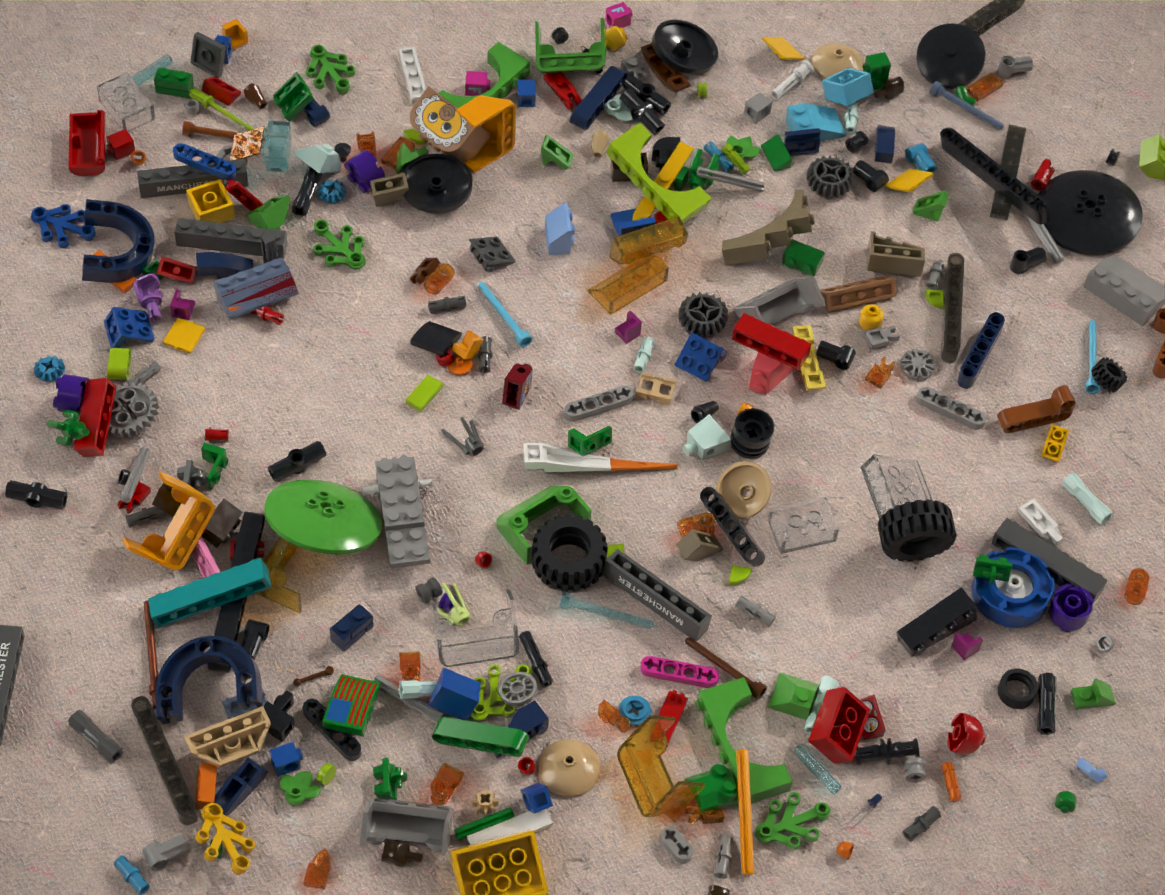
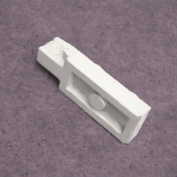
M1034 499L1018 508L1017 512L1043 540H1048L1055 548L1062 544L1063 538L1059 534L1060 531L1057 523Z

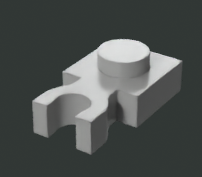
M637 55L621 60V66L628 73V76L633 75L637 79L640 77L647 81L648 76L644 72V66Z
M895 325L890 326L887 330L879 327L867 330L864 333L870 349L887 346L889 341H899L900 335L899 333L891 334L895 333Z

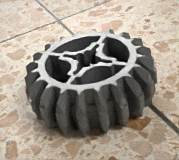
M822 156L821 159L816 158L815 162L812 161L807 170L806 179L812 191H816L817 195L822 194L823 198L829 196L831 199L833 196L836 198L840 195L844 196L846 192L850 191L854 183V173L849 163H844V159L839 160L838 157L832 158L829 156L826 158Z
M699 292L698 295L692 293L691 297L687 296L685 301H682L678 312L681 326L685 327L686 332L691 331L700 337L701 335L708 337L709 334L715 336L716 332L720 333L722 331V328L726 326L728 321V310L725 302H721L720 297L715 298V294L708 295V292L705 294Z

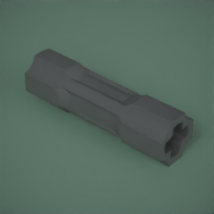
M77 710L70 716L68 720L69 725L91 743L110 764L115 763L122 756V748L101 731L82 710Z

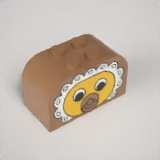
M428 86L410 112V123L420 133L418 137L441 154L453 156L462 162L473 159L492 134L481 126L474 129L456 112V109H458L456 106Z

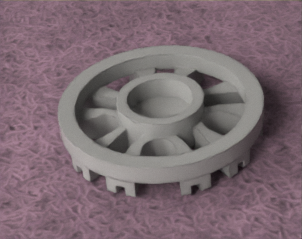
M916 348L905 352L901 358L900 367L907 377L914 380H924L934 373L935 361L934 357L929 355V352H926V350L920 351Z
M515 672L509 674L501 681L499 694L502 701L509 706H524V703L529 704V702H532V698L537 695V683L530 674ZM516 677V679H517L516 681H513V682L510 681V679Z

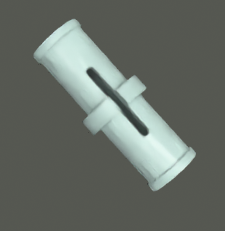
M856 102L853 105L847 106V113L845 114V131L849 135L856 133V123L859 119L857 114L858 103Z
M650 337L643 339L642 346L637 351V359L633 366L634 371L637 373L645 372L647 362L651 359V351L655 341Z

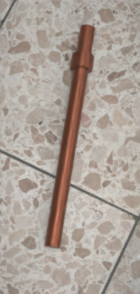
M145 601L144 612L151 683L149 685V694L152 696L153 709H156L158 667L154 621L151 619L149 601Z

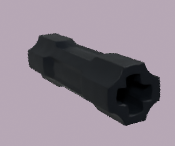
M310 166L307 167L303 183L292 205V212L296 215H307L311 199L322 176V173H318Z
M1047 672L1038 676L1039 714L1037 716V731L1043 735L1053 734L1056 731L1055 693L1057 677L1053 673Z

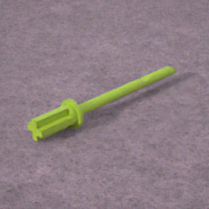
M195 87L190 90L189 96L201 103L205 109L212 107L237 124L244 126L253 134L262 136L257 129L215 104L212 96H207Z

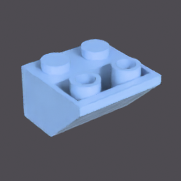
M563 203L545 216V231L549 255L570 254L571 246H574L573 235L575 234L574 224H571L573 216L572 210L568 209V203Z

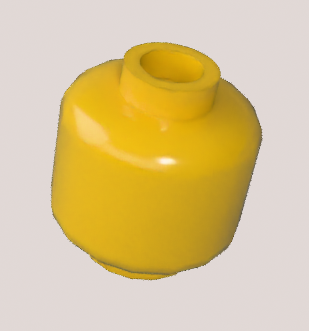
M613 26L606 30V49L609 48L611 51H616L626 45L628 38L622 27Z
M876 305L864 306L859 316L861 328L867 331L881 327L884 319L883 310Z

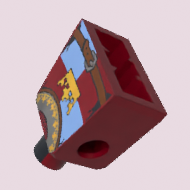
M526 363L523 365L514 364L505 377L502 404L520 410L531 387L533 374L531 365Z

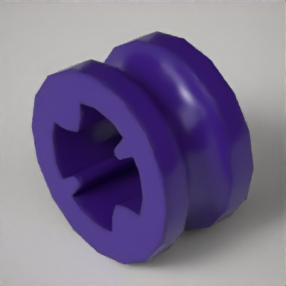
M445 593L439 602V608H445L446 612H450L454 605Z

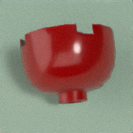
M958 713L951 723V726H954L953 732L948 733V748L956 754H972L984 744L986 739L982 723L970 714Z

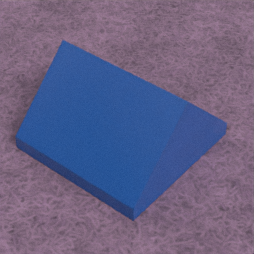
M443 667L428 706L458 719L467 720L479 703L481 683Z

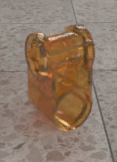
M374 131L371 134L360 135L356 133L359 152L367 150L376 158Z
M707 512L683 518L676 524L681 538L692 529L711 534L715 533V517Z
M420 651L399 653L402 681L417 680L421 682Z
M443 763L430 785L431 801L435 805L446 804L454 790L461 783L464 772L447 763Z

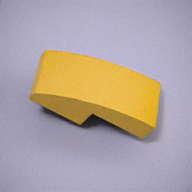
M1051 424L1041 457L1059 462L1069 429Z

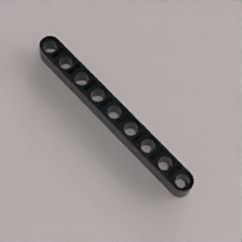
M949 127L941 130L940 138L943 150L1037 224L1049 222L1050 210L1047 201L956 130Z
M244 512L231 568L257 559V550H259L260 546L258 541H261L265 525L264 514ZM247 597L221 606L214 636L226 637L237 642ZM208 663V670L229 673L231 666L224 663Z

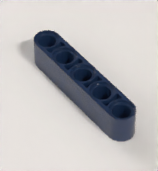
M610 66L573 111L570 123L587 130L604 110L605 104L623 86L628 73Z
M994 312L987 318L960 369L957 380L960 387L969 389L974 385L1002 332L1005 322L1002 314Z

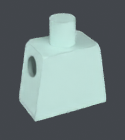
M709 414L688 431L687 444L682 449L687 456L696 453L700 459L705 460L730 450L731 438Z

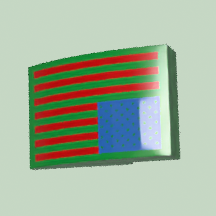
M341 674L322 721L324 728L364 737L368 721L372 717L381 683Z

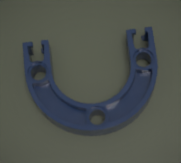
M86 199L84 225L118 229L132 240L134 246L127 253L114 257L84 254L82 281L117 283L140 275L143 269L150 264L154 249V232L148 220L141 213L127 205L111 201Z
M203 636L184 643L168 657L159 672L156 683L157 718L163 724L170 723V718H167V708L172 707L173 711H170L169 715L173 716L177 721H183L182 692L187 678L200 666L214 662L224 663L233 668L236 678L237 704L243 710L250 709V704H247L248 693H253V697H250V702H253L257 708L262 707V680L258 666L253 658L240 644L222 636ZM249 678H252L249 683L245 684ZM172 692V694L166 698L167 694Z

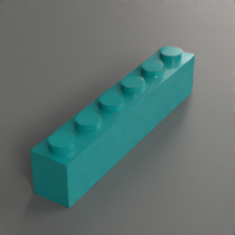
M259 558L240 566H234L226 571L215 573L201 580H195L187 585L176 587L173 590L159 593L148 598L151 619L160 628L272 588L268 567Z

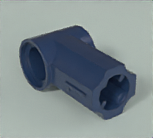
M315 99L303 109L307 114L309 122L314 127L330 119L327 108L324 105L320 106Z

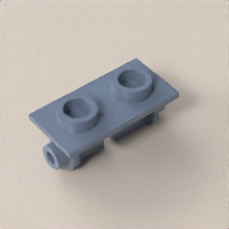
M262 688L263 707H264V705H265V703H266V699H265V697H264V696H265V693H264V690H263V688ZM253 693L247 694V704H250V709L243 710L237 704V696L226 698V700L222 701L228 719L257 709V706L250 702V697H253Z

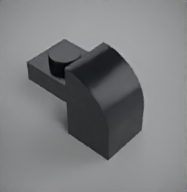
M664 137L657 140L653 145L651 161H655V167L659 168V173L679 144L680 137Z
M287 690L275 699L274 705L268 701L264 705V709L271 722L268 733L281 742L295 728L294 717L287 713L294 704L293 694Z

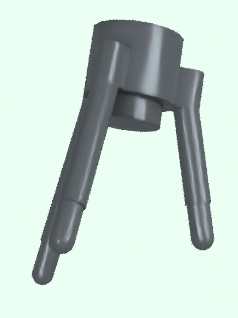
M464 417L460 418L469 435L465 440V446L445 429L441 430L466 455L470 453L471 456H475L484 449V445L472 420L469 421L471 431Z

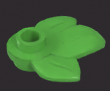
M730 136L726 142V145L730 144L734 148L733 151H736L742 159L753 158L761 150L759 147H752L750 136L740 140Z
M308 771L299 772L295 777L285 774L280 781V788L285 792L287 802L293 806L301 805L305 799L317 797L321 791V787L312 785L313 776Z

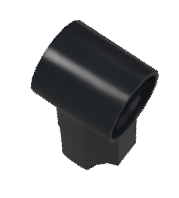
M859 160L853 167V173L865 181L867 188L872 192H877L889 182V177L885 171H876L863 160Z
M1037 247L1028 251H1015L1010 264L1011 271L1016 274H1022L1026 268L1046 262V251L1043 247Z
M823 340L820 342L816 352V356L834 362L835 366L841 370H848L856 355V351L850 346L843 345L839 347Z
M249 619L245 627L241 646L255 660L262 641L265 642L267 639L270 625Z

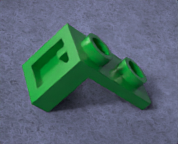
M610 426L588 436H585L575 428L568 431V447L582 457L612 442V427Z
M204 443L201 448L202 458L209 463H214L207 477L208 488L213 489L214 485L219 483L221 471L227 467L229 458L227 457L226 449Z

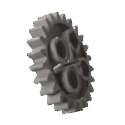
M125 382L124 387L118 384L108 435L112 433L113 437H116L119 434L120 438L123 439L124 435L127 434L131 438L132 433L138 436L139 430L145 432V426L151 427L150 421H156L154 415L159 414L157 411L159 408L158 400L153 390H150L148 386L143 387L142 383L136 386L135 382H132L131 386H128L127 382ZM119 400H122L125 403L128 410L132 412L133 416L137 420L132 419L129 412L126 410V408L123 407L122 403Z

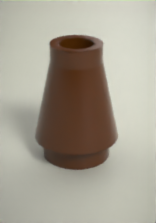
M254 83L246 86L244 89L245 97L259 109L265 108L267 101L259 86Z

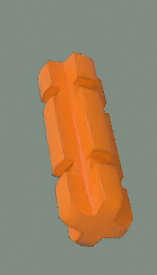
M945 762L942 764V771L945 774L944 779L947 791L949 792V799L951 802L959 801L961 793L958 789L956 773L953 771L955 770L952 762Z

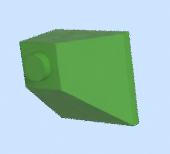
M288 195L273 197L263 203V206L246 214V217L257 228L280 230V226L286 220L290 197Z
M780 672L768 708L807 720L819 684Z

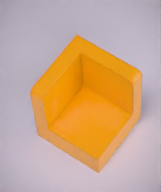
M237 19L222 25L223 36L231 37L232 49L235 50L248 43L247 30Z
M468 330L462 342L454 343L451 350L465 360L473 359L484 339L473 331Z

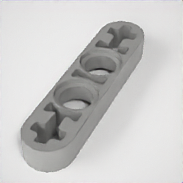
M621 386L568 403L565 406V418L574 422L628 405L633 401L634 391L629 386ZM610 398L613 402L607 404L603 402V399ZM591 403L594 404L596 407L594 409H588L585 406L586 404Z
M928 387L920 388L918 391L917 402L920 405L972 429L979 430L984 427L986 416L983 412ZM943 401V402H945L948 406H947V407H940V406L938 405V402ZM960 409L964 411L965 414L958 415L955 413V410Z

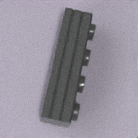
M271 232L260 236L263 264L278 259L276 236H273Z

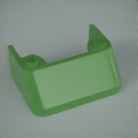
M600 18L601 42L593 43L589 48V52L555 54V50L551 45H541V27L539 22L535 21L536 65L538 70L542 73L598 71L603 69L606 63V25L604 18Z
M549 486L497 518L496 526L498 531L526 565L530 563L531 546L520 533L527 529L529 522L559 504L567 505L576 516H582L584 520H591L592 510L572 487Z

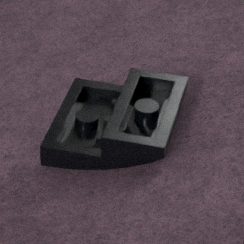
M429 321L414 334L410 342L415 347L444 357L449 348L458 342L462 332Z

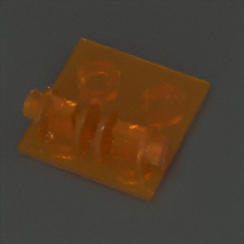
M265 126L234 135L230 160L245 159L247 165L248 157L260 154Z

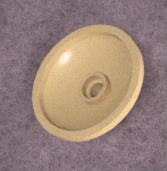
M829 43L819 47L814 52L812 66L821 78L826 79L847 68L862 71L863 60L861 55L851 46L843 43Z
M743 461L731 465L721 474L716 485V491L724 497L737 517L743 519L755 516L766 507L771 497L772 483L769 474L764 468L756 463ZM751 491L750 495L746 496V493Z
M564 739L550 744L541 753L538 761L540 781L543 785L547 786L550 792L562 797H576L585 794L594 787L600 774V763L596 753L587 744L578 740ZM566 760H572L573 762L567 763Z

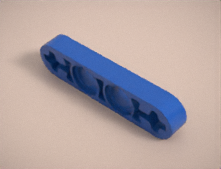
M183 143L176 144L173 147V156L179 162L224 180H232L237 176L235 164ZM198 156L201 157V160L194 161L192 158ZM210 163L217 164L215 167H209L208 165Z

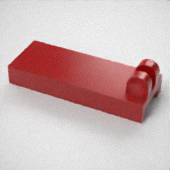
M676 690L669 691L649 734V740L668 747L688 702V698L685 697L684 693L677 694Z

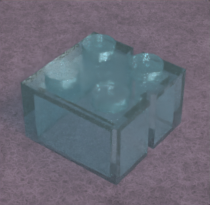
M269 120L268 127L264 128V138L266 139L262 141L261 151L264 152L262 162L266 164V171L288 172L292 147L290 122Z

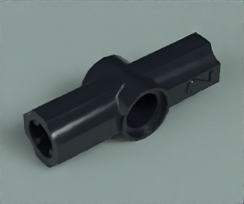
M633 75L626 77V80L623 82V88H630L643 102L651 103L653 109L659 114L665 115L671 107V102L655 92V87L652 84H644Z
M630 88L621 94L619 99L631 110L633 120L636 122L641 121L654 135H657L664 128L665 124L654 114L651 103L643 102Z
M316 441L303 449L291 450L286 458L268 466L271 478L278 482L293 473L300 474L304 472L306 466L326 456L324 446L320 441Z
M10 480L6 485L5 491L6 498L25 501L27 505L34 508H40L43 505L63 509L67 504V492L49 489L40 482L26 484Z

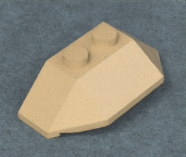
M262 706L184 736L193 756L221 768L259 753L271 722Z

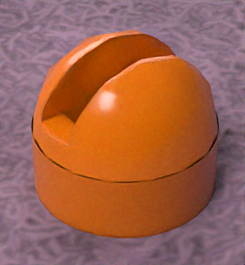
M135 150L132 152L131 161L134 164L141 165L145 162L146 155L143 151ZM134 155L142 156V159H134Z
M846 841L839 843L836 848L837 854L849 860L854 844Z

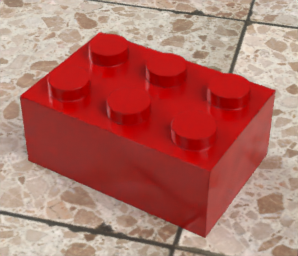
M846 687L827 690L808 742L834 764L851 762L870 709Z

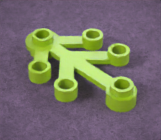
M496 664L488 668L490 696L485 701L483 690L486 688V680L483 677L475 679V681L483 683L480 686L479 703L470 714L476 721H483L489 715L512 717L515 713L514 705L504 704L503 707H491L496 702H504L500 697L498 688V677L500 676L501 669ZM520 665L515 670V672L526 671V673L531 675V669L527 665ZM492 670H497L498 672H497V673H492L491 671H492ZM516 677L510 679L511 682L517 680ZM481 708L483 711L478 712L476 709ZM511 708L512 711L507 712L505 709Z

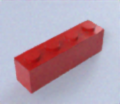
M743 313L733 328V341L797 370L801 369L809 356L811 343L791 335L787 331L780 330L769 323L760 321L754 316Z
M108 378L87 379L86 387L84 388L85 392L80 408L79 421L83 422L86 428L89 429V435L74 441V450L83 457L104 456L117 387Z

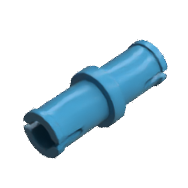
M712 141L708 142L710 146L706 143L703 149L711 157L713 154L719 155L718 164L726 173H729L728 168L731 171L734 168V164L730 162Z
M123 855L115 860L114 866L123 874L126 883H130L139 895L145 894L149 890L150 885L140 875V870L133 867Z

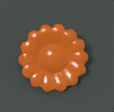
M455 354L453 356V363L447 366L449 372L460 376L470 372L473 368V362L471 359L465 360Z

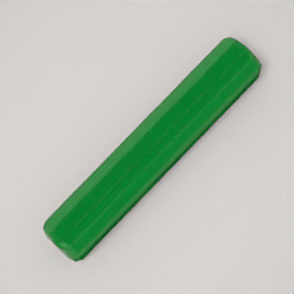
M506 808L454 829L455 836L458 840L467 838L471 834L514 818V812L512 808Z

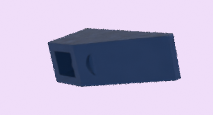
M534 700L516 712L508 728L526 732L529 735V742L532 737L546 732L549 718ZM495 753V757H496V758H499V757L502 756V754H496V753Z

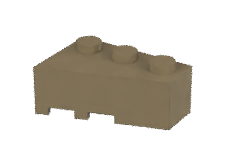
M871 231L868 244L867 271L922 276L925 263L924 248L906 242L901 244L892 241L891 237L883 238L877 236L876 232Z

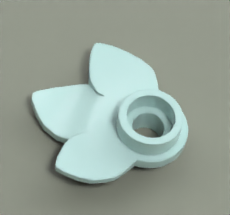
M621 94L616 95L605 104V112L607 114L615 116L621 121L633 120L631 110L619 99Z

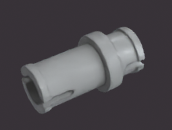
M939 261L934 262L933 267L929 271L930 277L927 287L931 290L938 289L940 278L944 274V264H941Z

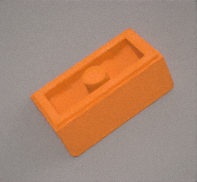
M201 763L197 771L195 810H200L215 801L217 766L213 764Z

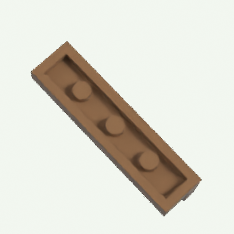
M887 275L820 289L827 311L897 296L895 279Z

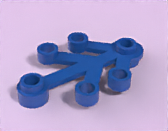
M63 204L50 210H46L44 207H36L31 213L32 221L40 225L44 242L53 240V233L48 229L47 223L54 225L58 236V245L61 248L69 246V239L65 236L63 229L80 234L86 241H91L96 236L94 226L84 225L80 227L69 223L75 220L84 222L85 211L78 210L76 213L71 214V208L68 204ZM58 214L62 215V217L58 218L53 217Z

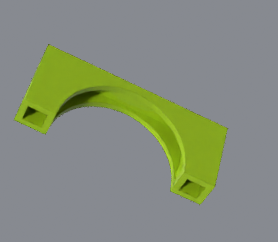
M638 123L612 141L606 153L620 167V170L632 180L633 184L644 193L645 197L650 199L656 208L667 217L668 221L678 229L707 208L712 198L701 186L689 191H672L657 185L649 178L641 163V150L648 144L652 134L641 123Z

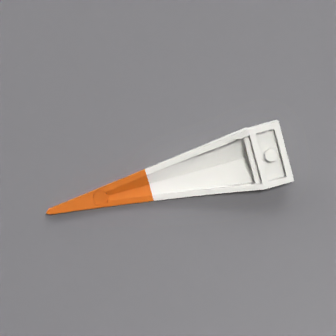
M523 443L525 469L530 470L543 469L544 472L677 469V464L630 461L590 454L582 457L575 451L544 443Z

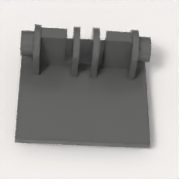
M498 237L469 239L471 243L470 251L478 262L482 264L485 271L492 272L495 264L515 262Z

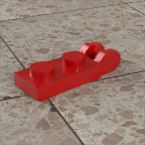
M562 72L544 75L543 79L559 99L563 101L568 110L573 109L571 97L577 106L582 102L577 90Z

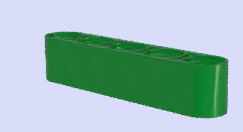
M440 717L432 734V739L443 745L520 757L528 742L529 735L519 729Z

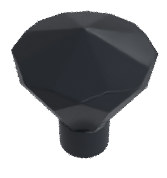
M339 143L334 147V151L339 154L340 162H346L347 156L351 152V146L347 143Z

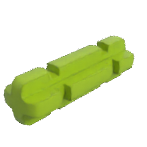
M730 144L725 145L722 148V152L728 155V159L736 168H739L738 170L741 174H746L750 167L747 163H743L744 160L736 151H733L734 148Z

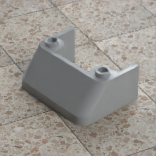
M805 278L784 282L735 306L733 310L738 319L745 313L773 325L795 313L805 315L812 311L811 308L825 306L826 304L816 279Z
M371 798L363 812L360 846H364L366 841L372 845H379L385 839L426 843L431 848V851L445 856L449 846L454 809L442 805Z

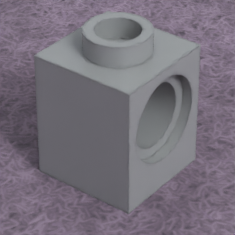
M760 92L745 102L744 114L756 124L771 114L772 101Z

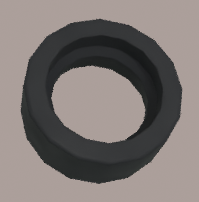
M1014 668L1008 670L1002 675L998 685L1000 700L1006 706L1013 709H1023L1030 706L1038 691V682L1035 677L1023 669ZM1012 680L1023 682L1030 690L1029 695L1025 697L1012 695L1006 688L1007 682Z

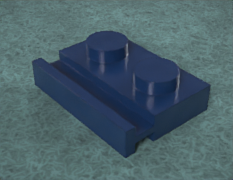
M819 128L785 132L784 145L789 155L819 153L821 131Z

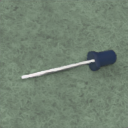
M876 794L871 799H868V804L865 807H863L845 826H847L868 805H870L871 807L866 812V814L854 826H852L853 829L868 814L871 808H875L877 806V804L882 800V796L880 794Z

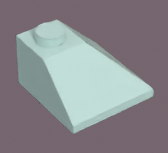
M328 144L311 146L294 153V155L318 173L337 172L342 169L339 154Z

